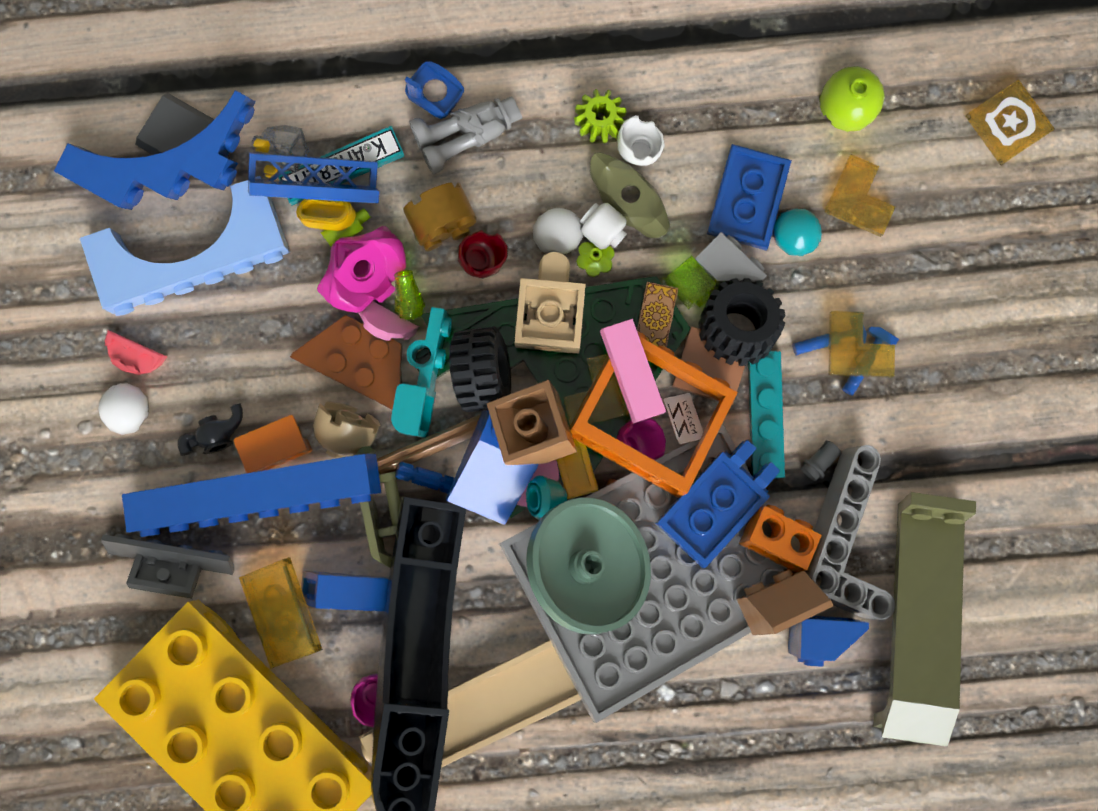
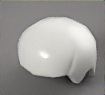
M632 116L625 120L617 135L618 151L622 158L631 164L647 166L656 162L660 158L665 146L663 134L655 126V123L653 121H641L639 116Z
M553 208L538 217L533 226V240L544 253L558 252L564 255L578 247L583 238L581 233L583 225L580 222V218L572 211L564 208Z
M119 383L110 387L102 395L98 407L102 422L110 431L121 435L138 431L142 422L148 417L149 410L148 400L144 393L138 387L128 383Z

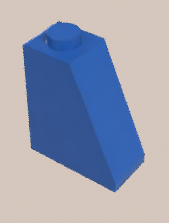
M303 571L300 603L320 609L385 611L389 578Z

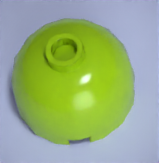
M859 66L845 67L834 73L824 85L820 96L821 112L824 116H827L832 122L831 125L837 129L847 132L860 131L871 124L881 112L885 99L884 87L878 76L869 69Z

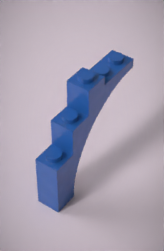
M235 90L220 114L203 131L176 148L147 157L113 158L101 156L80 146L67 143L54 172L117 207L132 210L141 201L144 186L166 198L178 200L189 188L190 180L188 179L190 175L213 188L224 191L226 186L229 187L233 183L237 174L235 168L238 163L228 158V155L237 148L240 142L239 133L244 124H248L252 119L255 111L253 106L256 101Z

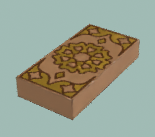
M647 282L637 331L647 337V341L652 344L667 347L678 288Z

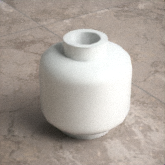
M595 203L580 220L583 224L581 233L599 249H606L610 244L616 248L627 235L623 231L627 222L626 218L609 203H602L600 206Z

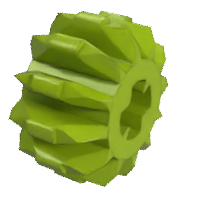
M595 89L593 91V99L584 94L582 96L583 104H577L575 107V112L578 116L574 118V123L581 126L579 130L581 136L591 133L590 142L592 143L596 141L597 136H601V141L604 144L608 142V134L613 138H617L618 129L621 128L625 121L623 117L626 116L627 109L619 107L622 101L620 97L610 99V90H607L604 96H600V92ZM599 112L605 114L603 120L596 119Z

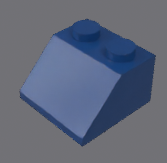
M812 616L789 627L788 653L797 657L798 662H804L803 665L822 667L824 666V661H835L869 630V622L855 618Z

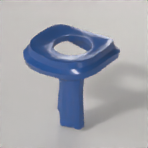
M433 62L423 63L411 78H405V92L409 100L439 119L449 115L464 93V87L458 79L448 70ZM433 79L442 81L447 87L446 96L438 102L428 100L423 94L425 84Z

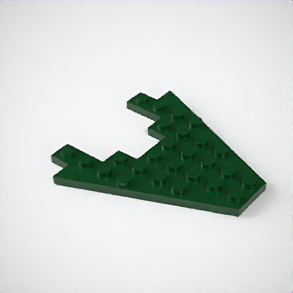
M657 276L585 287L579 354L516 348L515 333L519 298L448 309L446 311L449 313L448 318L452 319L450 336L444 337L442 349L446 350V359L443 369L438 368L437 379L450 371L449 350L452 336L455 332L495 326L504 338L510 369L524 362L538 384L549 380L559 394L570 427L608 356L600 330L633 319L637 330L646 283L662 284ZM676 305L667 342V348L674 353L691 329ZM430 312L421 315L427 327L429 323ZM527 313L524 315L525 321L527 320ZM573 318V325H575L576 318ZM423 348L417 352L416 360L419 364H425L430 360L431 351L429 348ZM648 361L656 381L663 369ZM613 372L587 422L616 438L618 431L630 419V414L615 372ZM587 447L594 472L604 456ZM559 471V480H558V482L561 484L562 487H564V486H563V482H562V478H561V475H560V471ZM516 505L510 518H513L528 507Z

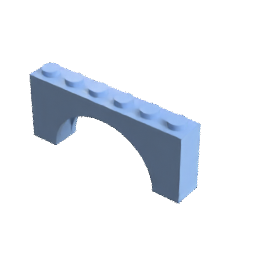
M248 180L231 185L232 211L225 230L217 241L204 252L180 262L153 263L139 259L127 249L121 235L111 228L81 237L80 241L102 309L117 316L126 315L133 312L135 306L144 303L145 305H154L162 302L164 296L173 293L176 295L186 294L194 290L193 286L205 282L207 285L215 284L222 281L224 275L233 272L235 274L247 273L253 270V265L262 262L271 264L282 260L283 255L290 253L272 198L249 196Z

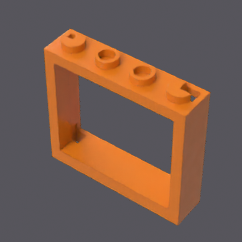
M637 331L648 361L719 401L682 476L587 422L614 372L609 355L605 359L569 428L573 439L679 498L688 494L738 392L731 389L730 384L725 380L706 375L697 364L678 359L672 350L665 346L652 344L647 341V337Z

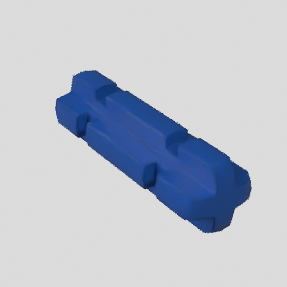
M404 462L399 463L395 475L397 479L407 482L412 480L414 484L434 490L439 488L441 492L447 494L454 481V477L447 475L443 477L441 473L417 466L414 468V465Z

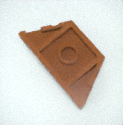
M344 315L291 354L290 357L393 410L397 386L402 384V344L392 338L390 341L375 337L363 327L364 324Z

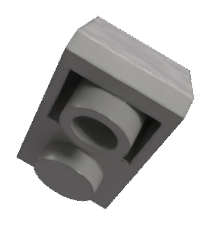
M722 232L692 263V266L714 287H718L724 281L729 284L730 280L738 278L739 282H742L744 278H750L751 283L756 284L757 281L762 282L767 277L763 272L764 267L753 257L748 258L741 251L742 247L739 242L730 235L726 237Z

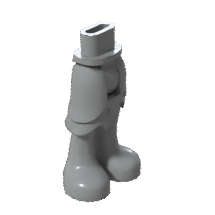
M511 96L502 101L497 98L494 99V102L487 101L468 108L458 109V111L450 113L451 118L437 124L428 125L421 118H414L409 121L418 147L422 150L425 162L434 175L443 170L447 160L470 147H480L497 138L504 130L511 128V123L522 119V115L514 98ZM457 131L464 134L444 144L431 146Z

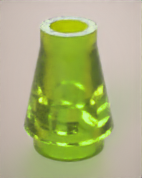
M402 270L395 273V312L399 314V318L405 320L420 317L424 314L423 308L426 304L414 279L413 271Z

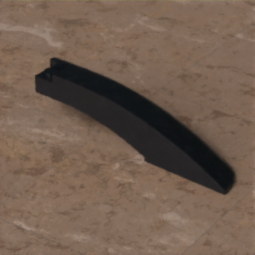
M408 497L401 498L385 604L376 688L371 769V793L376 811H435L450 711L448 709L450 637L457 568L466 509L458 505Z

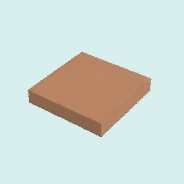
M691 326L680 360L697 364L702 368L703 373L712 378L717 377L725 380L730 384V388L737 392L745 366H739L736 361L729 365L726 364L725 358L721 357L718 360L713 357L715 352L713 350L708 352L704 347L707 341H701L699 333L701 329ZM675 376L672 384L673 388L719 402Z

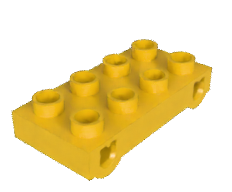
M199 599L188 601L94 698L205 811H356L372 795V767L354 748L343 742L237 637L225 620L205 606Z

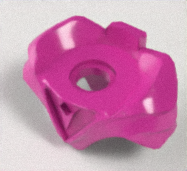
M381 226L364 235L338 239L331 247L328 269L318 284L317 291L333 307L347 312H361L374 299L379 303L384 302L395 291V287L391 283L406 268V256L402 242L386 226Z

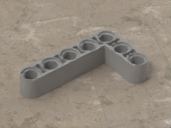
M870 445L846 448L839 457L814 529L815 532L822 536L808 570L805 572L815 583L818 573L820 574L821 584L819 588L831 599L834 606L862 618L884 620L892 616L895 609L892 595L883 589L844 573L881 461L880 454L876 448ZM858 455H860L862 459L861 467L858 464ZM848 484H850L852 488L851 496L848 494L847 491ZM838 514H840L842 518V523L840 526L837 523ZM828 543L832 549L830 556H828L826 550ZM846 586L848 587L849 591L847 599L844 596V589ZM873 599H875V602H876V606H875L874 611H873V609H872V600H873Z

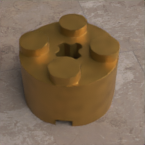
M452 182L431 188L420 194L422 200L414 205L411 200L403 208L419 245L424 246L425 251H431L440 247L443 244L442 241L450 237L453 240H459L470 234L469 227L473 226L477 219L459 182H457L455 187Z

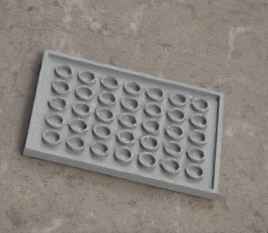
M723 424L696 478L719 453L727 451L731 454L736 448ZM699 440L688 442L655 461L682 476ZM743 463L741 466L749 472L746 464ZM633 472L587 496L588 498H596L611 503L623 511L639 529L648 549L651 564L649 591L639 612L624 626L601 634H582L561 626L543 610L530 586L526 566L527 547L536 524L500 543L508 562L594 723L608 717L751 633L737 598L746 595L744 589L762 581L765 586L774 582L772 576L787 569L739 544L748 522L706 568H702L655 524L678 498ZM764 521L762 525L763 533L770 537L772 528L769 523Z

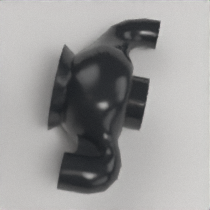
M239 403L230 407L232 416L229 419L218 420L216 415H211L199 420V427L195 432L185 433L178 439L180 455L185 456L192 453L194 446L204 448L203 454H212L233 445L234 442L229 439L241 424L243 418L242 405Z

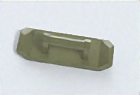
M365 446L360 448L356 455L375 454L376 450L371 446ZM396 472L379 475L380 484L384 483L392 521L391 527L380 528L374 494L371 495V501L360 503L370 554L375 560L391 568L392 555L385 551L383 537L394 535L397 530L401 500L396 481L398 479L395 477Z

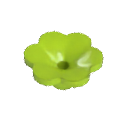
M584 242L579 246L578 251L580 255L576 261L577 266L580 269L586 270L587 275L597 277L601 272L608 273L611 271L613 266L611 260L615 254L611 246H608L606 249H599L592 242Z

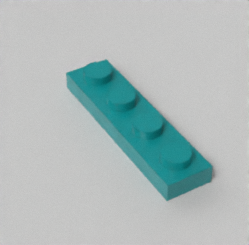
M770 351L764 359L760 358L758 363L751 364L748 361L750 442L757 448L751 455V475L754 477L765 463L772 462L780 470L775 478H785L781 351Z

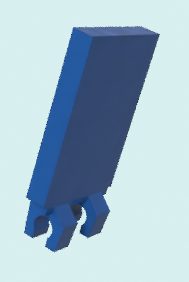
M749 440L742 441L731 454L727 451L719 453L694 480L688 494L679 497L655 523L702 568H706L769 499L770 496L767 494L768 490L766 487L780 472L772 462H769L768 464L765 463L753 477L741 466L757 449Z

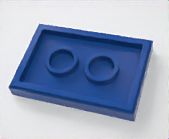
M732 144L707 235L717 237L722 232L726 237L728 235L732 236L740 244L766 251L769 247L792 160Z

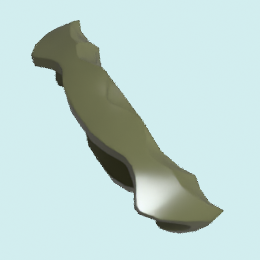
M601 152L594 153L590 161V175L603 203H609L626 218V225L635 228L646 237L659 238L670 231V222L664 204L655 188L640 172L628 164ZM634 186L639 190L640 197L636 202L628 203L624 201L621 193L625 187Z

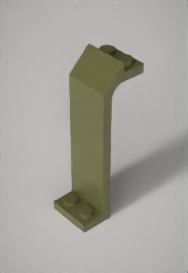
M911 492L898 503L894 580L895 609L892 623L889 697L885 709L874 714L873 727L882 728L883 738L948 747L960 710L965 521L976 514V501Z

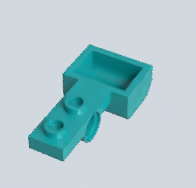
M431 307L426 339L414 341L407 349V360L411 366L419 369L417 386L409 384H399L397 386L391 421L394 428L400 433L423 438L429 435L436 398L434 389L438 368L443 369L446 359V350L442 349L444 337L450 336L452 319L448 318L449 313L445 309ZM422 348H429L431 351L430 360L425 364H419L416 360L417 352Z

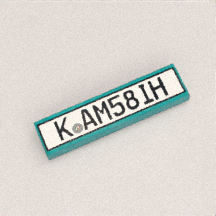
M389 126L321 157L377 161L379 168L405 157L392 126ZM302 164L285 173L292 181H301L310 172ZM308 164L312 170H314L318 166L315 164ZM326 165L317 173L324 183H333L342 175L335 166ZM339 166L344 172L350 168ZM357 168L348 177L351 180L370 172V168ZM282 174L278 177L279 180H286ZM313 177V178H311L308 182H318V181L316 180L315 177ZM344 179L340 184H343L348 181ZM288 198V201L291 204V206L300 203L304 200L297 198Z

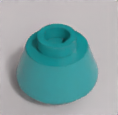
M539 475L531 480L527 486V507L530 514L538 520L555 506L567 501L565 488L553 479Z

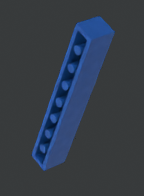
M360 454L122 494L126 533L139 531L140 537L160 535L159 528L169 527L170 533L189 530L190 523L196 522L199 523V528L219 525L218 519L228 518L229 523L248 521V514L259 513L260 519L279 516L278 509L289 508L290 514L310 511L309 504L320 503V509L340 506V499L351 498V504L371 501L372 494L382 492L376 454Z

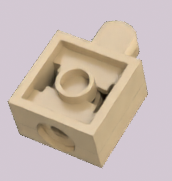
M550 252L542 257L539 264L538 280L520 279L515 333L516 348L579 354L586 284L569 282L570 263L562 253ZM525 313H527L526 321L524 320ZM573 318H576L575 325H573Z

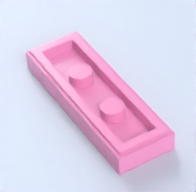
M633 319L601 329L600 333L633 424L665 413L664 404Z

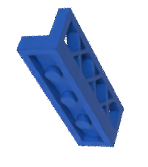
M249 152L248 193L249 196L379 203V190L376 188L378 162ZM256 160L270 161L278 171L269 179H256ZM276 162H286V164L280 168ZM294 163L303 164L310 172L301 181H292L285 173ZM308 164H315L318 166L314 170H312ZM326 165L335 166L342 174L333 183H324L317 175ZM339 166L350 168L344 172ZM357 168H370L369 186L355 185L348 176ZM282 174L286 180L276 179ZM315 177L318 182H308V181H309L311 178ZM346 179L351 185L340 183Z

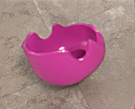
M652 418L634 424L632 420L628 421L618 431L616 439L653 460L659 459L665 453L666 438L663 429Z
M377 673L361 678L354 686L350 697L353 716L362 725L374 728Z

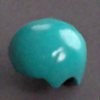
M792 208L782 212L776 219L773 228L776 245L788 255L804 256L809 254L819 246L822 238L821 224L818 218L806 209Z

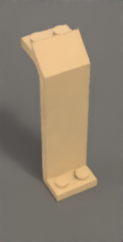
M550 640L448 689V709L450 711L441 768L581 700ZM373 729L359 736L362 743L361 750L363 756L371 764Z

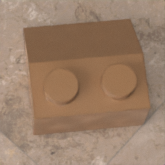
M549 380L487 403L505 465L544 464L577 452L559 394Z
M790 568L773 575L774 582L764 586L761 581L745 588L746 595L737 598L752 635L777 634L833 607L831 599L805 571L792 573Z

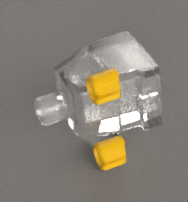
M288 125L267 127L262 132V136L255 135L252 139V146L256 148L257 152L307 156L309 153L303 130L298 127ZM276 162L280 168L286 164V162ZM294 163L287 170L296 173L301 164ZM272 164L266 165L263 171L267 173L265 176L270 178L278 170Z

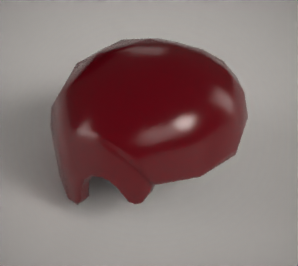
M479 230L472 235L464 237L458 246V262L468 275L483 279L497 274L508 257V246L498 233L490 235Z

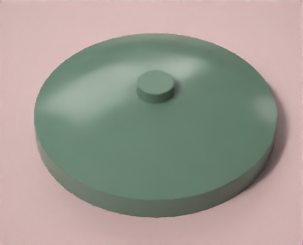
M588 497L576 498L561 503L549 510L539 520L529 539L526 566L530 586L543 610L561 626L577 633L601 634L624 626L635 617L643 606L651 580V564L648 549L634 522L611 503Z

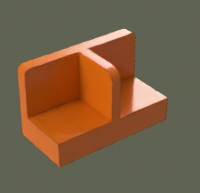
M293 415L286 416L234 439V444L246 473L270 470L312 452L309 441L303 438Z

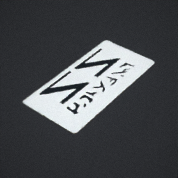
M690 393L664 398L678 443L684 444L700 440L703 429Z

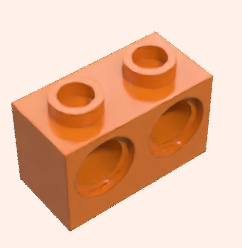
M768 504L760 507L748 521L739 544L787 569L790 568L793 572L807 571L822 535L813 531V526L808 522L800 519H795L794 521L784 516L785 512L776 506ZM764 521L769 523L772 528L770 537L763 533L762 525ZM793 536H795L800 542V549L798 552H796L791 546V539Z

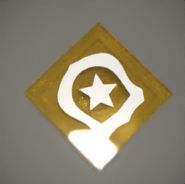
M1019 79L965 116L1001 166L1055 130Z

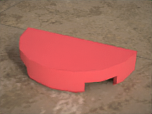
M107 331L105 346H107L108 355L111 358L112 364L124 372L135 375L151 373L159 368L167 358V356L112 331Z

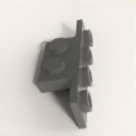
M103 534L101 538L108 554L135 558L126 582L131 589L192 599L201 570L233 575L234 572L231 557L219 550H210L209 552L198 551L188 545L169 546L154 539H148L146 542L133 540V538L124 534H116L115 536Z

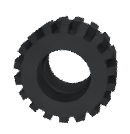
M738 278L730 280L729 284L725 281L719 284L717 290L714 289L700 315L698 328L701 329L699 333L701 341H707L704 347L708 352L713 350L715 352L713 357L720 360L723 357L726 359V364L732 365L734 361L738 362L739 366H746L748 361L751 364L758 363L760 358L764 359L779 339L785 326V321H783L786 316L785 309H779L782 305L780 298L773 297L775 292L771 288L768 290L762 287L764 283L759 281L756 284L751 283L750 278H744L742 282H739ZM736 313L747 317L753 323L755 331L738 329L730 322L727 314Z
M495 326L455 332L450 344L449 365L452 386L457 401L465 412L488 410L487 403L511 394V369L504 338Z

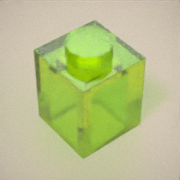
M690 256L672 271L665 280L669 287L678 288L677 297L688 310L695 304L699 308L705 305L711 295V291L716 286V283L693 256Z

